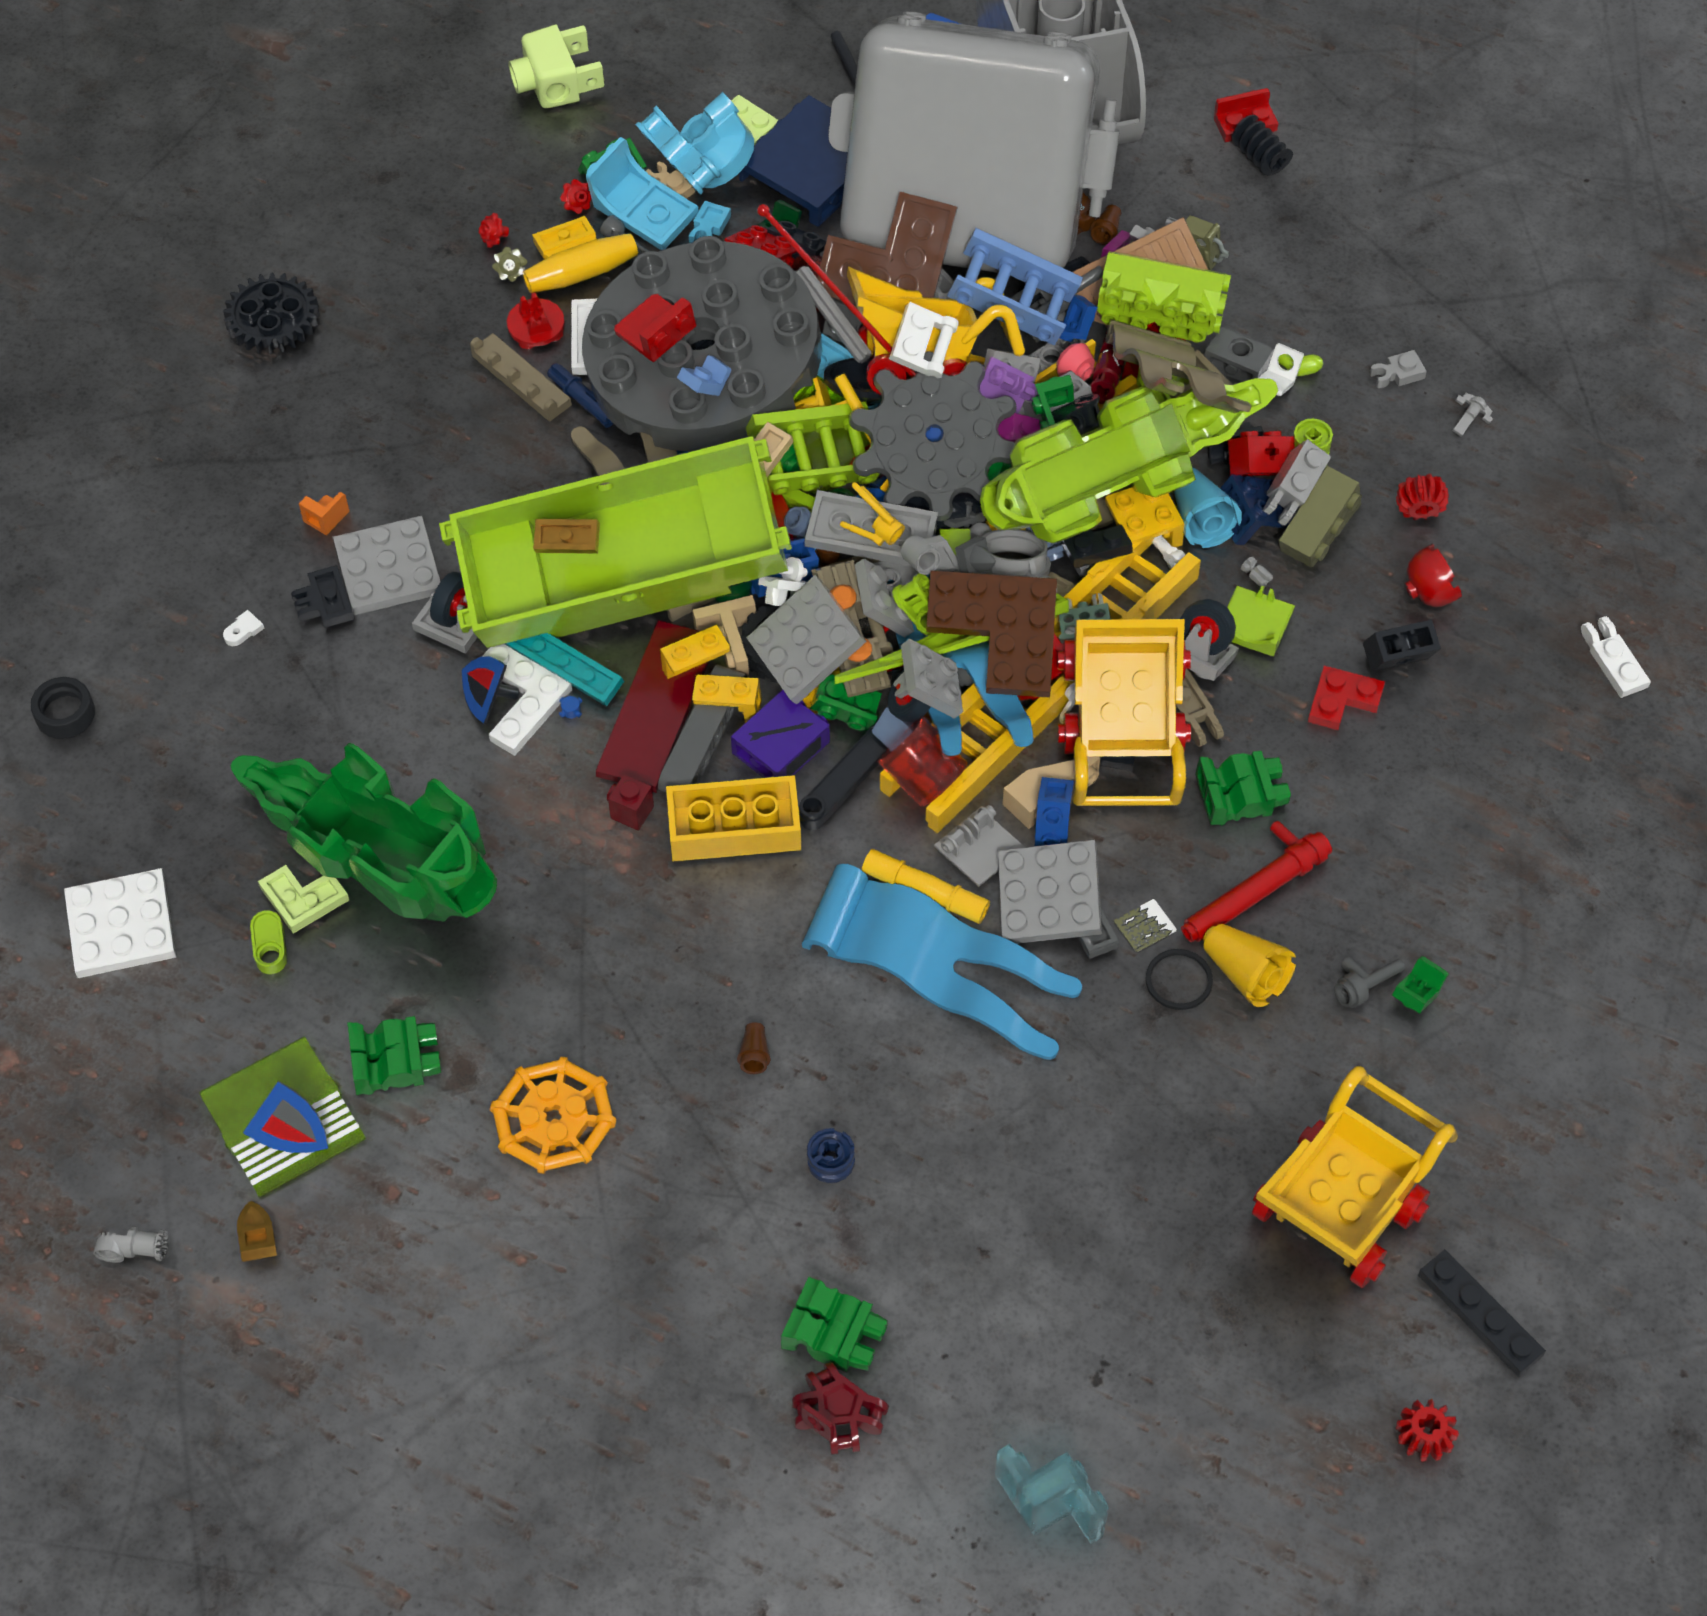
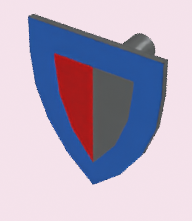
M279 1080L243 1131L245 1135L263 1145L290 1153H310L329 1148L326 1131L318 1113L303 1096Z

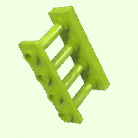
M861 402L864 409L869 410L867 402ZM848 404L752 415L746 426L748 437L753 436L756 438L765 424L769 422L792 436L794 440L793 446L800 471L784 473L781 461H779L772 470V475L767 477L770 493L782 495L790 490L797 489L812 491L818 487L829 485L832 488H838L853 482L869 484L878 478L880 473L863 477L855 473L853 465H840L831 432L832 429L844 428L848 430L855 458L866 452L861 431H857L850 426L849 416L852 410ZM816 431V433L820 434L829 468L812 470L803 433Z

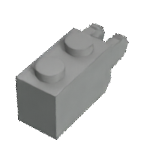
M1308 439L1291 450L1267 491L1269 499L1262 511L1270 515L1280 504L1285 509L1279 516L1278 522L1285 526L1297 508L1307 500L1331 456Z

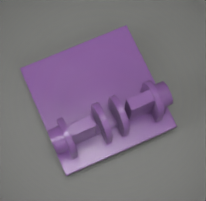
M990 357L985 369V377L980 385V391L983 396L989 399H995L1004 395L1012 397L1017 406L1015 413L1019 414L1024 400L1031 401V398L1035 397V384L1032 383L1034 377L994 357Z

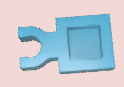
M704 201L693 220L694 229L689 234V243H693L696 239L703 236H713V234L721 236L731 218V208Z

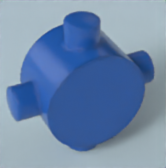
M567 696L559 700L562 710L559 712V715L562 718L573 719L579 718L582 715L580 703L583 701L580 697Z

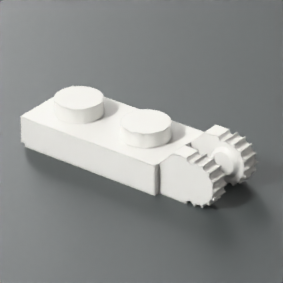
M1601 617L1597 622L1605 638L1601 641L1592 623L1582 624L1581 633L1590 647V653L1619 697L1623 698L1649 688L1650 679L1621 636L1617 634L1615 625L1609 617Z

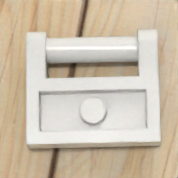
M909 302L905 307L889 359L924 375L934 376L937 379L942 378L945 369L943 362L952 334L957 331L959 321L953 317L942 316ZM933 327L940 329L941 332L932 360L929 362L923 358Z

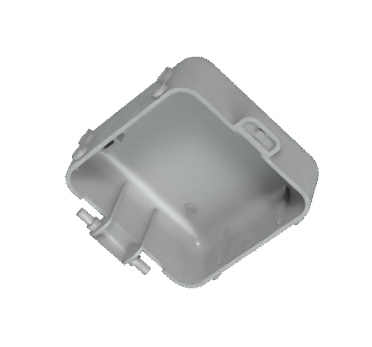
M905 11L903 15L890 16L880 21L866 33L861 41L855 92L840 93L833 100L831 108L829 142L834 149L848 152L840 217V229L844 239L885 249L899 193L904 192L958 207L943 265L969 268L972 258L963 254L975 228H978L1064 268L1076 245L1083 188H1090L1089 196H1091L1089 216L1100 217L1102 200L1106 197L1107 190L1112 189L1120 130L1116 129L1117 121L1114 120L1117 103L1115 99H1105L1103 118L1099 119V126L1092 125L1100 77V64L1095 52L1085 43L1071 40V35L1060 32H1048V36L929 20L926 19V14ZM982 264V271L999 272V270L987 264Z

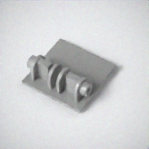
M990 805L978 808L934 844V847L978 887L999 871L998 851L1025 848L994 820L996 811Z

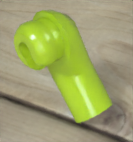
M1288 354L1279 356L1278 363L1287 370L1292 369L1294 365L1292 357ZM1314 354L1304 356L1297 376L1301 377L1318 372L1323 366L1322 358Z

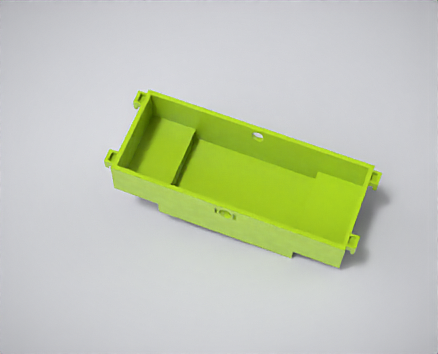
M750 436L449 514L450 521L439 523L442 541L447 546L455 541L468 608L457 611L460 629L464 633H468L469 629H472L487 648L544 633L559 638L731 594V585L788 571L784 548L791 550L792 546L787 527L779 528L763 463V461L767 463L772 461L766 439L755 441L754 437ZM597 519L600 523L598 554L536 553L533 549L535 520Z

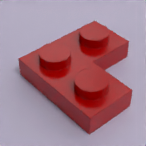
M1324 666L1308 722L1339 730L1346 705L1377 713L1385 681Z

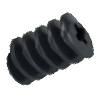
M1249 115L1243 118L1236 126L1232 135V141L1235 146L1239 147L1242 153L1246 154L1249 160L1253 161L1257 168H1260L1264 175L1277 174L1290 163L1293 152L1291 149H1286L1284 142H1279L1277 135H1272L1273 133L1270 128H1265L1266 126L1263 121H1258V116Z

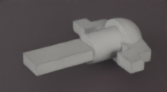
M1465 393L1463 397L1458 395L1455 401L1460 405H1463L1464 402L1469 404L1464 415L1452 430L1460 437H1462L1479 412L1484 414L1482 420L1487 424H1490L1493 420L1490 416L1493 411L1482 397Z

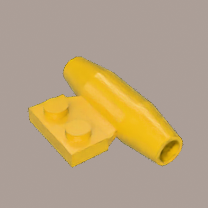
M583 216L532 234L533 242L544 260L523 271V277L530 293L565 288L607 273L638 255L637 245L631 233L597 239L596 232L587 218Z

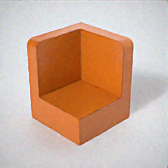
M339 492L334 498L325 495L318 502L305 496L299 503L303 522L326 536L350 512L346 495L342 492Z

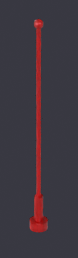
M766 204L759 205L757 213L762 217H766L888 353L891 354L892 347L770 214L769 207ZM899 364L911 378L915 376L916 373L912 369Z

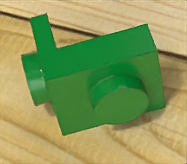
M1421 956L1415 963L1411 973L1396 986L1392 996L1401 1001L1407 1008L1413 1009L1420 1014L1437 998L1449 974L1440 966Z

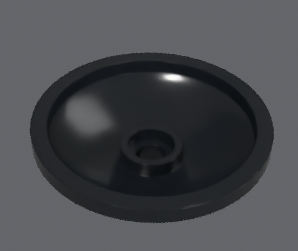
M854 358L835 362L825 369L824 383L831 391L844 398L834 379L845 373L861 402H867V406H872L882 401V396L871 389L866 377L867 366L873 358L867 359L864 363H858ZM906 372V380L911 379L909 374Z

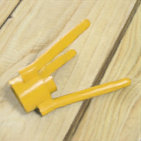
M853 482V489L879 515L872 525L875 533L844 521L840 522V526L872 540L878 546H881L884 541L889 545H893L903 534L905 526L894 518L864 486H859L856 482Z

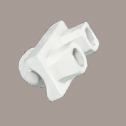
M789 557L786 559L788 571L779 573L782 574V578L769 576L759 578L758 585L767 586L766 604L781 606L787 600L788 590L791 591V597L807 583L806 581H801L802 577H806L807 569L803 567V563L799 558Z

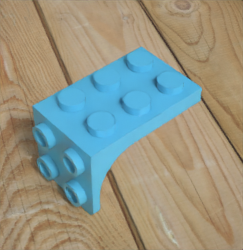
M622 137L615 143H611L603 156L597 162L592 163L587 170L586 180L594 208L608 217L615 215L624 223L627 229L660 250L666 249L699 212L696 204L644 171L631 155L627 140Z

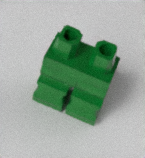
M1262 750L1254 751L1251 755L1245 753L1233 754L1219 768L1215 769L1212 759L1199 757L1195 775L1202 798H1204L1203 802L1210 825L1222 826L1230 820L1239 821L1241 817L1272 816L1274 807L1289 804L1291 792L1288 784L1272 785L1271 782L1272 779H1278L1282 776L1283 771L1280 758H1264Z
M415 1016L405 1017V1020L388 1019L383 1020L373 1033L367 1034L362 1024L347 1022L356 1095H371L376 1090L382 1089L387 1091L389 1087L401 1088L412 1084L414 1086L424 1085L423 1077L441 1073L439 1051L420 1054V1047L438 1045L435 1023L416 1024Z
M808 1277L796 1302V1308L793 1309L781 1335V1349L796 1351L801 1343L806 1346L808 1353L819 1362L826 1364L831 1361L837 1366V1369L847 1372L850 1366L868 1371L875 1355V1349L862 1345L860 1342L864 1335L881 1342L888 1326V1320L872 1312L873 1304L864 1300L861 1302L859 1299L847 1294H841L836 1288L830 1289L826 1287L821 1280ZM812 1314L819 1315L821 1319L813 1318Z

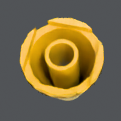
M1225 924L1212 926L1204 935L1205 952L1246 1000L1254 1006L1264 1007L1268 1005L1269 1002L1266 999L1272 994L1278 997L1290 982L1296 967L1291 962L1292 957L1296 958V956L1287 947Z

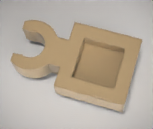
M659 161L657 163V171L659 173H653L649 169L646 170L650 176L686 199L695 193V189L679 171L667 172V166L663 162Z

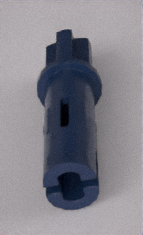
M557 363L551 365L547 375L563 389L566 395L576 400L587 412L599 420L605 428L614 424L600 408L593 391L589 390L582 383V379L579 376H573L562 365Z

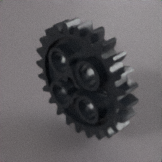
M274 272L270 274L269 279H265L262 274H259V281L255 282L248 278L249 285L247 287L239 284V293L230 292L232 300L225 301L227 309L223 310L226 329L229 330L231 338H236L237 345L245 343L246 350L248 351L256 346L257 353L259 354L264 348H268L269 354H272L274 348L277 347L281 352H284L285 345L296 348L295 341L305 342L304 333L312 335V326H318L317 317L320 316L317 297L314 296L312 288L307 289L305 281L298 283L296 276L288 281L286 273H283L279 279L275 278Z

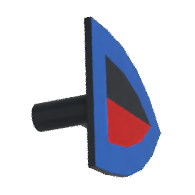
M490 656L472 660L462 669V685L465 700L470 711L484 724H487L496 696L516 700L519 696V689L517 687L501 684L507 665Z

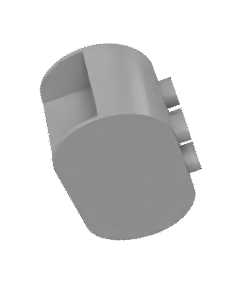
M975 0L978 27L1048 36V32H1060L1071 35V40L1080 41L1088 45L1097 55L1100 64V77L1092 125L1099 126V119L1103 118L1105 99H1115L1117 103L1114 120L1117 121L1116 129L1120 130L1118 145L1136 142L1141 139L1146 119L1144 70L1139 44L1122 0Z

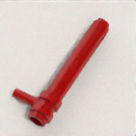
M1275 821L1271 825L1270 831L1288 846L1284 849L1283 855L1185 919L1184 925L1181 926L1184 937L1189 942H1200L1203 940L1207 930L1212 926L1227 924L1295 877L1304 876L1313 869V865L1317 866L1328 859V855L1332 853L1331 844L1326 836L1321 832H1316L1314 834L1308 833L1301 839H1298L1281 822Z

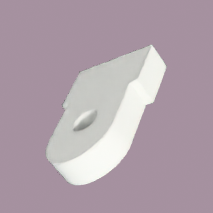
M246 610L236 618L237 620L224 630L223 637L226 644L238 646L250 636L254 637L262 631L264 625L250 611Z

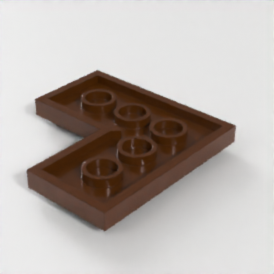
M900 192L885 249L828 235L820 269L851 303H855L847 278L848 266L904 290L919 291L923 298H934L958 207ZM818 276L817 279L823 285L828 294L832 298L839 299L837 295L827 286V284Z
M931 571L926 632L989 636L986 693L1050 698L1057 579Z

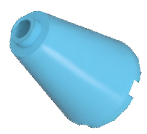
M1192 468L1196 480L1174 491L1178 512L1184 521L1183 533L1192 545L1195 543L1200 544L1202 548L1214 547L1232 537L1234 534L1232 528L1237 523L1240 525L1242 512L1235 500L1199 470Z

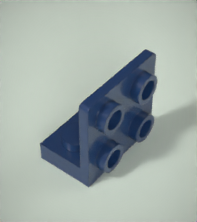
M1232 474L1221 486L1220 489L1236 501L1242 512L1240 525L1237 523L1232 528L1234 533L1232 539L1235 544L1245 545L1261 526L1287 528L1295 515L1293 514L1285 526L1280 524L1278 519L1285 509L1280 504L1270 515L1262 511L1269 499L1267 491L1274 480Z

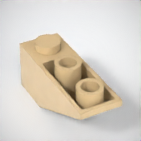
M1099 756L1087 757L1088 786L1092 785L1099 776ZM1075 760L1026 770L1004 787L1003 806L1030 829L1036 824L1038 795L1042 777L1074 780L1075 787Z

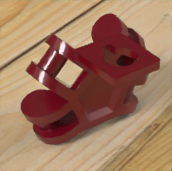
M831 1361L824 1364V1370L816 1374L812 1371L805 1374V1379L811 1391L797 1394L792 1398V1406L797 1409L798 1414L794 1419L796 1429L806 1430L812 1428L830 1442L831 1455L838 1454V1450L851 1448L853 1452H860L858 1427L869 1434L880 1435L882 1433V1415H886L889 1409V1405L884 1400L868 1395L841 1375ZM818 1403L819 1411L814 1410L812 1406ZM862 1406L869 1411L868 1416L860 1414ZM850 1424V1434L837 1435L836 1425Z

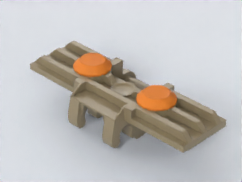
M854 560L811 570L812 576L816 575L823 581L862 634L858 620L867 616L863 614ZM867 617L873 638H865L867 642L839 666L840 673L893 652L892 644L887 642L882 624ZM887 670L843 682L847 697L891 688Z

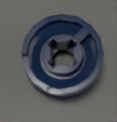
M826 1128L816 1132L810 1138L807 1145L808 1168L811 1174L818 1180L826 1183H837L846 1179L852 1173L855 1165L854 1143L851 1137L844 1131L842 1133L835 1131V1128ZM828 1152H835L837 1154V1158L828 1155L825 1156V1154Z

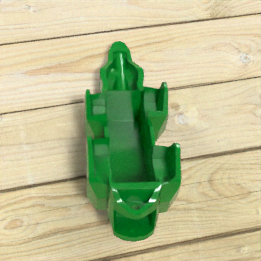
M348 743L344 747L345 758L330 769L331 774L319 772L310 762L302 758L275 763L258 756L241 755L232 761L230 765L231 770L239 784L258 799L260 806L273 824L287 831V841L297 853L326 877L348 879L350 876L353 877L395 914L404 918H427L429 920L445 922L450 916L468 918L480 912L493 898L497 889V878L483 858L486 851L475 811L466 801L448 789L441 781L435 778L431 779L427 783L425 793L409 806L395 797L386 770L362 749L352 743Z

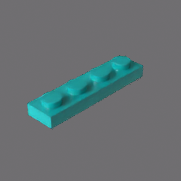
M548 633L505 643L508 647L571 683V686L606 707L625 682L618 674Z

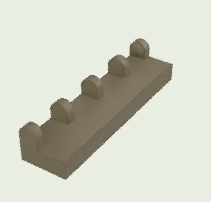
M494 333L484 340L475 337L471 341L472 357L549 422L572 406L571 398Z

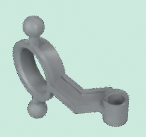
M981 522L971 526V539L976 536L986 538L988 551L996 560L992 568L993 575L1051 578L1048 576L1051 562L1047 556V543L1037 538L1034 533L1019 529L992 531L987 524ZM941 535L925 539L921 536H912L901 547L902 558L920 574L928 575L931 574V571L960 572L957 555L954 554L947 540ZM1016 552L1033 558L1014 560L1001 558L993 554Z

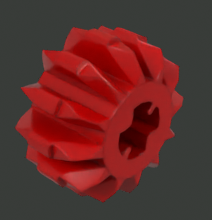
M1418 474L1414 478L1408 477L1406 482L1398 485L1396 502L1397 506H1399V512H1402L1406 518L1413 517L1414 520L1419 518L1427 520L1431 516L1437 517L1439 512L1446 510L1449 498L1448 488H1446L1445 482H1442L1439 476L1432 477L1431 474L1420 476Z
M1417 1399L1413 1402L1412 1409L1405 1407L1400 1414L1402 1420H1398L1396 1423V1430L1401 1432L1397 1439L1398 1444H1409L1406 1451L1407 1455L1411 1456L1417 1451L1420 1453L1419 1458L1421 1462L1427 1460L1428 1454L1437 1462L1441 1460L1442 1452L1451 1453L1454 1447L1452 1441H1456L1459 1435L1458 1430L1453 1428L1457 1422L1456 1417L1445 1416L1448 1410L1446 1405L1441 1406L1439 1410L1434 1408L1435 1403L1433 1399L1428 1400L1426 1407ZM1425 1427L1430 1428V1434L1424 1433Z

